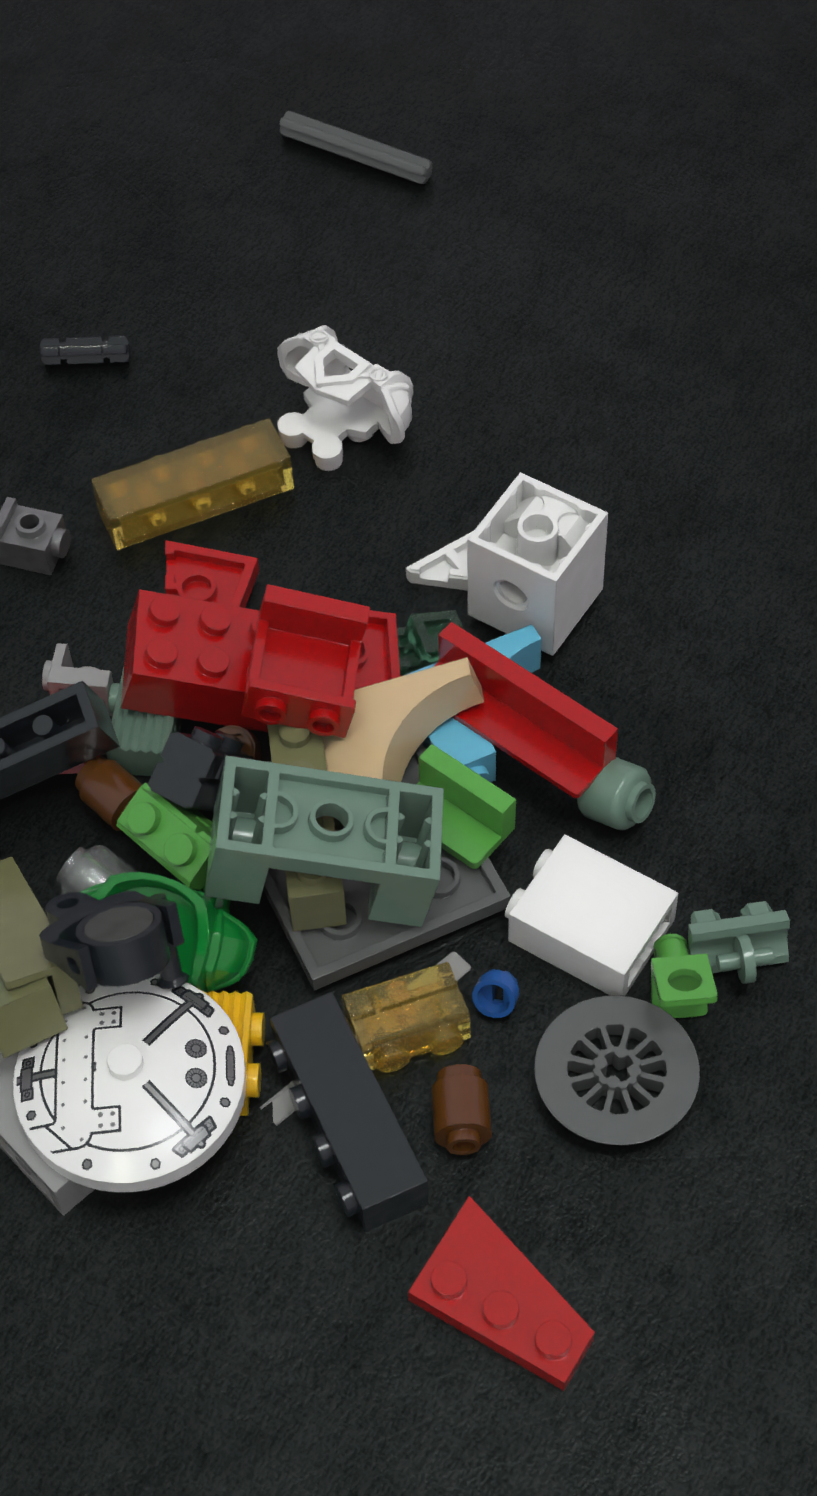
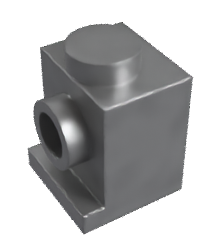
M7 497L0 510V564L51 575L59 558L66 556L70 546L71 535L70 531L65 527L63 515L17 505L15 498Z

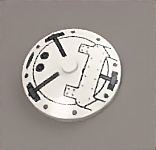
M157 974L137 984L121 987L98 985V987L89 992L80 986L79 990L84 1008L63 1014L68 1029L19 1052L13 1079L16 1111L31 1146L39 1157L57 1173L75 1183L101 1191H144L167 1185L192 1173L208 1161L225 1143L239 1119L244 1104L247 1082L244 1053L240 1038L228 1015L210 996L186 982L177 988L163 989L156 985L160 974Z

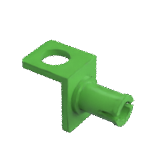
M666 934L658 938L653 945L655 958H651V1004L666 1011L673 1018L704 1016L707 1014L708 1004L717 1001V990L707 953L689 955L687 940L683 936Z

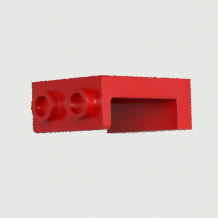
M267 584L258 614L241 716L257 719L269 725L281 724L309 729L312 733L320 736L332 735L345 738L356 708V701L353 698L361 642L368 625L370 607Z

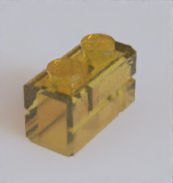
M449 962L342 995L344 1017L371 1070L378 1069L383 1073L393 1072L406 1066L411 1057L430 1051L434 1055H446L460 1048L464 1040L470 1039L469 1011L461 991L458 989L457 981Z

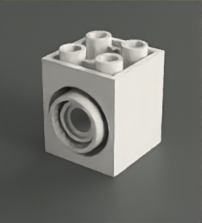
M520 472L467 539L468 615L507 634L532 624L541 637V651L553 656L603 589L608 512Z

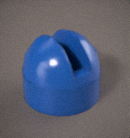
M489 970L478 979L473 989L472 1000L475 1007L482 1014L491 1018H502L509 1015L519 998L520 988L517 979L508 971ZM497 986L503 989V1000L495 999Z

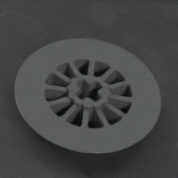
M627 996L591 998L568 1008L548 1026L539 1042L535 1056L534 1071L537 1088L551 1114L575 1134L588 1140L608 1145L642 1143L661 1136L672 1129L692 1106L700 1080V1067L696 1049L680 1023L656 1005ZM609 1035L622 1036L618 1047L612 1045ZM598 1038L602 1049L599 1050L590 1041ZM630 1038L641 1042L633 1050L627 1049ZM577 1051H581L587 1058L574 1056ZM650 1051H653L656 1055L655 1057L642 1059ZM612 1064L617 1070L627 1068L626 1080L620 1081L615 1075L606 1078L607 1066ZM660 1070H661V1071L664 1072L665 1077L658 1076V1075H653V1074H649V1073H653V1072H657V1071H660ZM568 1071L581 1073L582 1075L569 1077ZM591 1088L583 1097H579L576 1094L577 1091ZM645 1089L660 1092L658 1097H653ZM606 1096L603 1110L599 1111L591 1107L599 1098ZM630 1096L644 1108L638 1111L634 1110ZM615 1099L620 1100L625 1114L611 1113Z

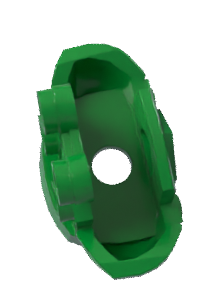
M126 872L111 875L104 883L81 891L97 900L125 891H137L148 897L165 893L168 901L176 902L185 942L177 946L182 971L189 975L187 983L204 992H216L239 982L247 974L254 960L257 938L244 923L229 914L231 900L204 896L205 892L193 890L178 881L144 872Z

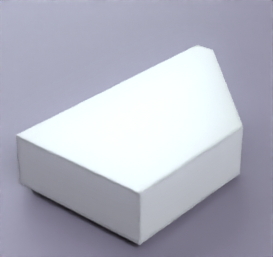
M473 531L406 567V578L408 581L415 584L468 591L467 539Z

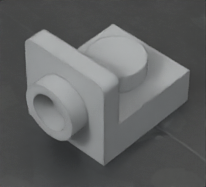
M57 643L53 660H47L43 667V689L49 691L50 695L83 681L105 702L109 716H113V713L109 712L108 706L109 690L113 683L111 671L100 670L91 666L73 667L68 644Z

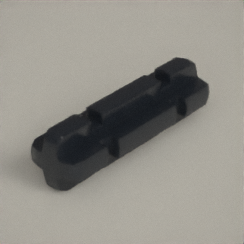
M124 335L109 336V340L104 341L103 336L66 337V342H60V337L44 338L40 344V356L42 363L45 365H61L62 360H67L68 365L102 364L104 359H110V363H126L130 357V345L128 337Z

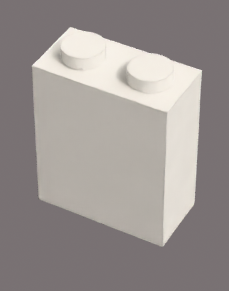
M564 834L553 851L546 849L541 854L533 870L534 879L527 889L519 888L511 897L505 911V917L509 918L508 941L610 996H625L652 956L653 951H655L653 948L655 941L665 935L674 922L678 892Z

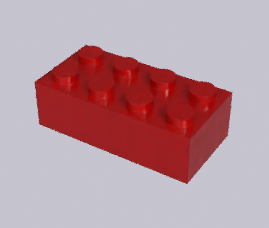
M139 589L127 626L121 708L225 726L235 725L249 730L268 732L267 724L257 719L241 716L259 610Z

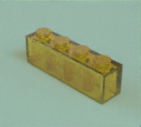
M270 418L91 479L98 512L116 550L294 488L291 457Z

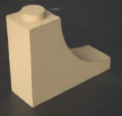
M468 657L356 689L353 698L356 701L355 713L346 737L323 736L327 771L401 782L410 759L428 735L457 713L484 702L482 686Z

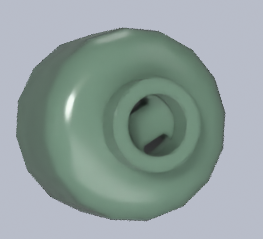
M616 757V759L612 760L602 769L592 785L577 798V805L584 817L624 831L633 827L636 823L643 822L649 816L655 803L656 792L651 784V778L644 767Z

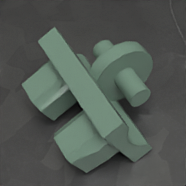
M766 901L748 903L740 910V917L721 919L719 913L713 909L694 911L691 914V924H688V954L707 953L712 973L737 970L741 983H755L756 967L789 962L787 935L790 928V919L786 910L773 912Z

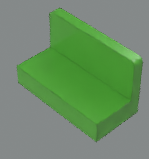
M431 744L418 757L419 782L417 784L444 788L441 848L470 868L477 869L515 829L516 799Z

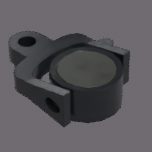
M125 891L97 900L82 892H71L56 896L46 904L49 926L42 930L39 935L44 957L57 965L86 991L89 992L98 987V985L121 987L137 984L154 977L158 973H160V977L156 985L163 989L177 988L189 980V975L182 971L177 946L185 943L176 902L168 901L165 893L148 897L137 891Z

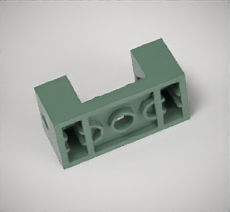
M226 756L214 805L204 896L259 904L268 869L272 868L369 882L368 920L422 927L440 881L444 788ZM322 816H331L338 819L344 828L339 831H328L322 828L316 819Z

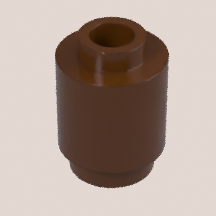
M102 756L95 757L81 768L77 774L75 786L79 790V796L84 803L115 831H122L116 826L117 820L143 784L116 760H107Z
M455 1064L439 1070L436 1075V1082L431 1088L435 1142L447 1148L452 1154L468 1155L475 1153L492 1137L488 1083L482 1078L481 1071L472 1065Z

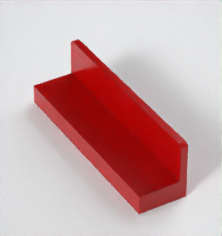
M453 622L438 634L439 661L433 667L468 657L482 686L484 697L483 703L467 708L452 716V718L573 798H579L592 785L602 769L612 760L616 759L618 728Z

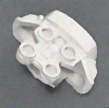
M326 325L305 333H298L296 336L284 340L279 345L277 350L279 364L287 378L309 387L304 392V399L309 409L304 414L297 412L287 413L281 416L277 422L279 436L286 447L299 448L306 444L307 441L311 442L313 459L317 467L325 471L337 469L343 462L342 440L346 437L355 442H363L371 438L380 429V432L390 444L403 441L405 430L412 420L411 401L413 384L408 376L398 370L388 371L378 364L372 365L364 358L338 343L335 331Z

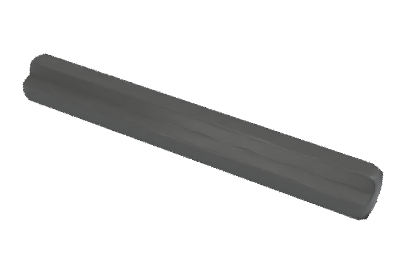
M287 111L280 120V133L283 136L418 184H426L431 177L432 162L429 159L293 111Z

